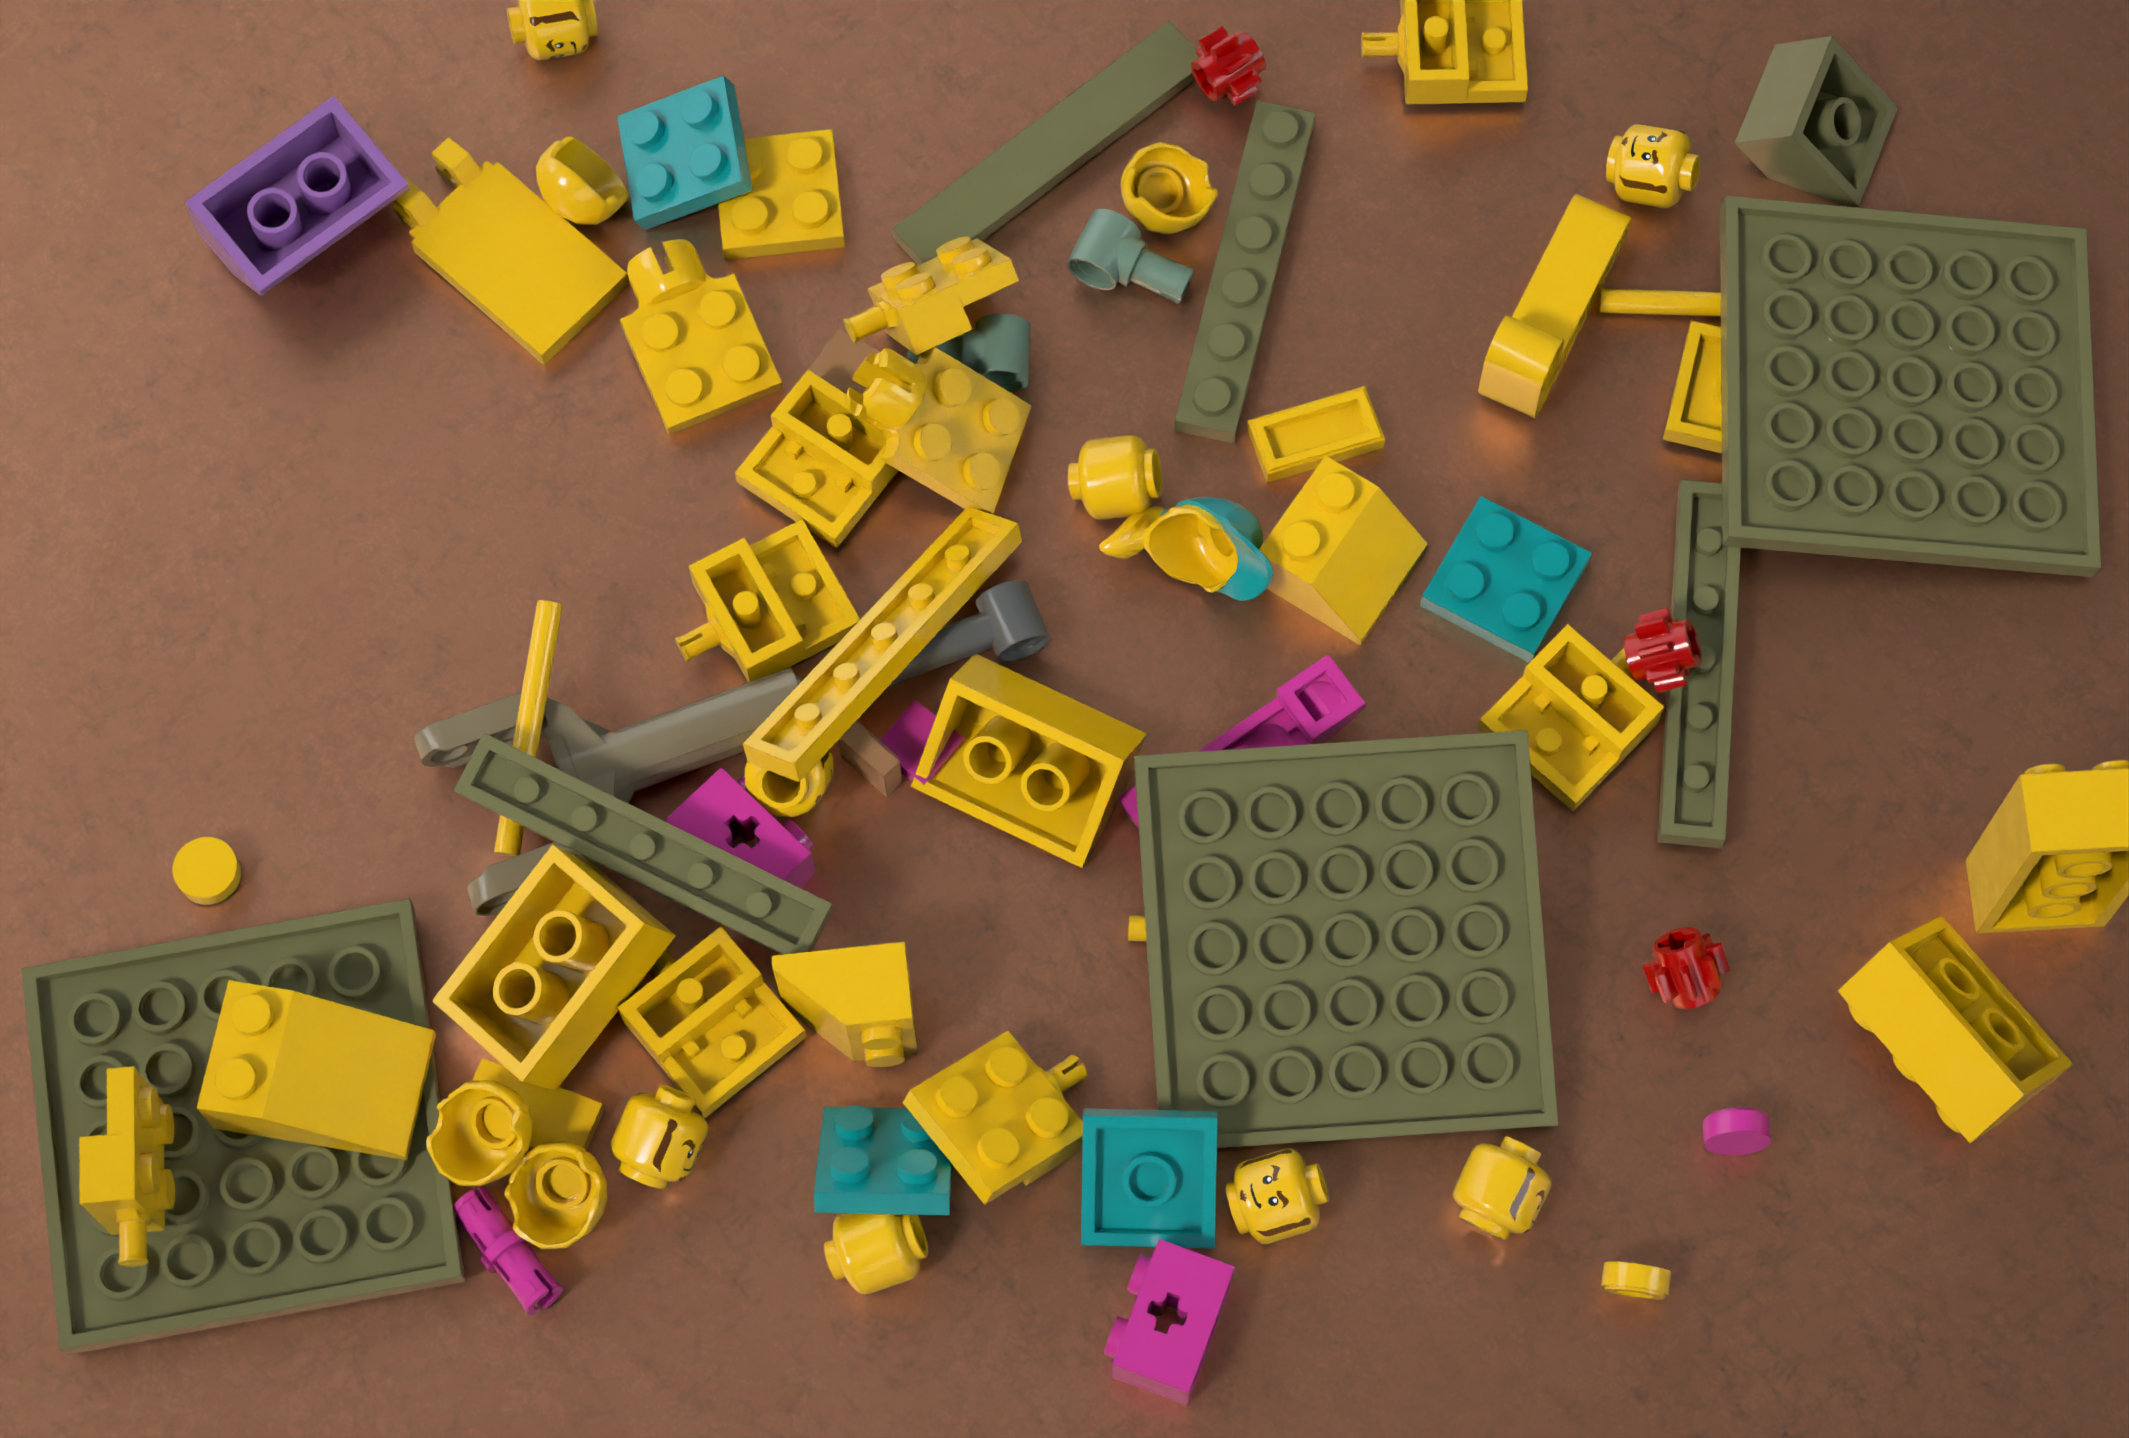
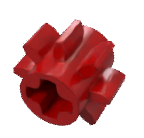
M1221 26L1198 40L1200 48L1195 51L1199 58L1191 63V70L1200 89L1209 99L1216 101L1228 96L1232 104L1236 106L1259 92L1256 85L1261 83L1262 80L1258 74L1266 69V62L1259 46L1248 33L1241 31L1238 34L1233 33L1229 36L1224 27Z
M1669 608L1638 615L1640 624L1634 625L1636 632L1627 634L1624 637L1625 655L1634 679L1636 681L1647 679L1648 683L1654 682L1657 693L1687 686L1686 676L1691 675L1690 668L1700 666L1702 662L1700 643L1692 622L1689 619L1678 621L1677 618L1672 619Z
M1693 927L1678 928L1661 935L1654 942L1653 950L1651 951L1654 961L1643 965L1651 992L1660 993L1665 1003L1672 1000L1673 1005L1680 1009L1700 1007L1715 999L1722 986L1719 975L1731 971L1722 943H1713L1710 934L1706 933L1701 936L1700 931Z

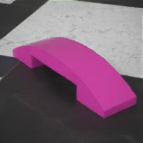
M1327 654L1277 688V697L1197 752L1323 744L1366 708V703L1330 655ZM1135 785L1120 795L1118 801L1138 827Z

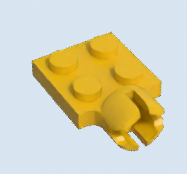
M686 239L662 242L667 256L663 257L669 271L666 274L662 273L651 247L645 249L628 262V279L639 302V308L631 315L620 319L623 332L668 435L782 390V381L734 273L723 278H712L707 275L695 247Z
M936 347L920 353L916 364L890 348H884L880 353H870L862 361L852 377L853 381L868 390L862 395L849 387L846 393V405L853 415L880 430L885 437V451L881 460L964 509L969 506L993 514L1032 405Z

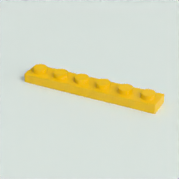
M967 506L743 743L748 763L800 782L1022 543L1019 524Z

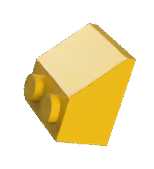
M1325 455L1259 550L1268 559L1273 569V579L1267 588L1268 590L1358 645H1361L1426 551L1428 543L1378 486Z
M905 942L772 956L773 972L782 1004L788 1011L852 1061L865 1060L866 1065L870 1067H890L903 1063L905 1056L918 1055L911 979Z

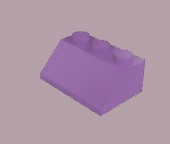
M332 96L186 200L185 203L195 229L235 277L262 296L408 191L410 187L335 96Z

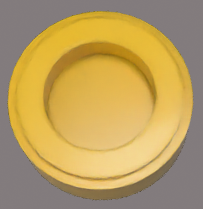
M200 837L191 840L178 851L173 862L172 872L175 883L189 900L198 904L212 905L222 902L234 893L240 883V862L232 848L218 838Z
M1604 1262L1601 1287L1604 1288V1291L1617 1295L1661 1300L1669 1295L1671 1271L1637 1263Z

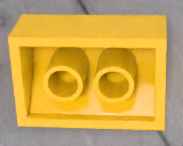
M975 653L949 679L915 774L926 779L928 778L954 729L964 736L965 741L925 785L914 777L911 787L1083 868L1119 802L1118 797L1123 794L1134 769V756H1139L1147 733Z
M1942 915L1890 941L1838 990L1840 995L1849 1004V1011L1855 1021L1867 1031L1874 1032L1893 1054V1062L1897 1069L1907 1079L1921 1086L1936 1104L1937 1112L1942 1121L1953 1131L1961 1133L1969 1143L1995 1128L2073 1065L2069 1058Z

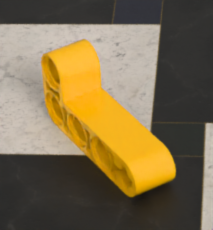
M1579 194L1573 196L1513 316L1506 315L1494 335L1483 364L1478 389L1479 394L1533 418L1538 415L1599 294L1600 288H1602L1622 248L1632 223V217Z

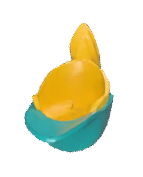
M1211 496L1191 498L1181 501L1170 509L1150 506L1147 510L1128 517L1115 532L1099 545L1101 552L1123 559L1130 558L1146 549L1154 562L1170 577L1200 585L1207 592L1217 591L1240 601L1259 597L1268 588L1273 579L1272 566L1259 550L1263 544V533L1258 519L1247 508L1224 498Z

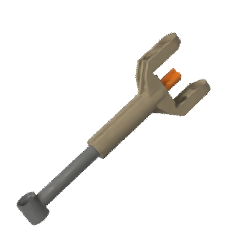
M1012 580L983 592L975 602L979 613L945 625L890 685L990 649H994L1000 662H1013L1029 657L1046 647L1051 639L1027 581ZM788 668L613 732L580 718L569 706L547 697L540 738L546 736L556 763L555 768L629 804L635 791L745 752L743 743L806 676L799 679L797 673H793V670ZM521 692L438 721L419 731L414 736V743L422 764L429 767L447 766L452 768L468 764L483 733L512 746ZM553 842L488 866L480 877L473 880L467 886V893L474 913L478 916L500 913L552 844L575 854L578 853ZM588 859L599 870H602V865Z

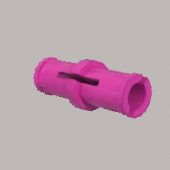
M485 1186L477 1187L475 1192L473 1190L467 1192L454 1204L453 1210L456 1219L465 1231L470 1234L484 1254L481 1257L482 1263L490 1273H498L502 1280L507 1283L528 1315H535L539 1309L540 1311L545 1310L559 1298L563 1291L562 1286L537 1258L535 1252L529 1246L531 1243L515 1233L513 1223L508 1220Z

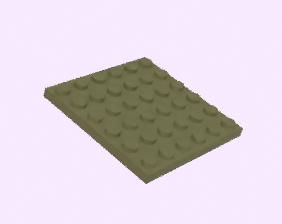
M1726 196L1720 206L1723 546L2094 577L2101 569L2087 229Z
M1527 730L1134 756L1158 1110L1217 1111V1148L1558 1126Z
M411 899L22 968L60 1350L64 1354L71 1355L466 1282L458 1223L453 1210L455 1201L452 1181L438 1172L426 1144L427 1137L436 1128L439 1117L437 1104L441 1102L434 1047L407 1160L214 1129L197 1109L228 980L292 990L431 1029L415 908ZM134 1066L149 1085L157 1089L158 1095L164 1101V1104L171 1105L174 1117L173 1143L164 1145V1169H171L173 1174L175 1203L173 1209L165 1210V1231L147 1232L148 1264L137 1267H126L118 1264L120 1259L119 1235H111L80 1205L79 1137L107 1135V1068Z

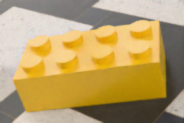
M2108 761L2094 766L2092 770L2066 772V767L2060 764H2044L2026 770L2024 774H2020L1966 859L1976 934L2106 926L2129 896V761Z

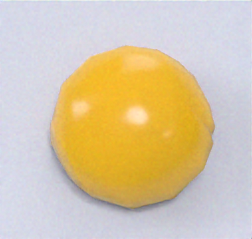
M567 136L561 141L557 140L541 155L536 166L537 184L544 201L556 214L576 224L598 225L606 221L628 200L630 195L626 185L610 165L576 137Z
M1157 142L1138 150L1130 159L1121 177V193L1128 213L1148 231L1167 235L1195 226L1207 214L1218 193V190L1210 185L1208 163L1206 161L1191 156L1181 146Z
M497 1080L469 1081L450 1093L448 1098L443 1099L437 1104V1110L439 1111L438 1122L435 1130L426 1140L427 1150L441 1175L458 1186H483L511 1174L521 1163L530 1147L533 1120L529 1116L527 1105L518 1092Z
M569 1141L544 1142L526 1153L521 1163L512 1172L509 1184L504 1192L514 1216L513 1230L519 1237L540 1249L567 1248L589 1234L604 1214L608 1197L607 1182L595 1157L591 1153L586 1152L582 1146Z

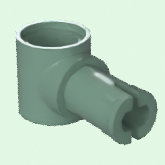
M1102 208L1095 209L1092 212L1066 262L1070 273L1088 286L1100 290H1112L1117 283L1127 287L1132 282L1177 304L1182 302L1195 271L1190 267H1186L1146 249L1147 242L1140 239L1141 231L1134 222L1118 212Z
M991 314L981 317L976 321L975 329L964 333L963 336H957L936 346L939 350L1010 393L1023 390L1028 386L1030 324L1022 317L1011 314ZM908 350V360L916 364L920 354L915 355Z

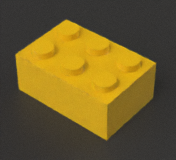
M552 844L432 1002L521 1082L555 1091L617 1013V1007L627 1000L676 935L587 858Z

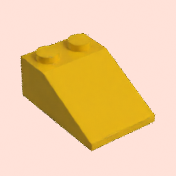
M228 980L197 1109L214 1129L407 1160L436 1032L432 1029L300 992Z

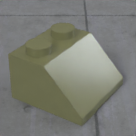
M1833 36L1775 44L1735 144L1769 179L1846 207H1859L1898 107Z

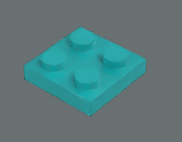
M724 75L617 116L634 221L643 229L648 230L753 191L735 86Z
M1480 496L1423 593L1420 606L1530 663L1540 650L1588 566L1592 553Z
M859 1105L823 1108L814 1185V1213L950 1214L953 1165L907 1108H871Z
M1084 1109L1081 1245L1156 1247L1158 1239L1183 1248H1215L1217 1111Z

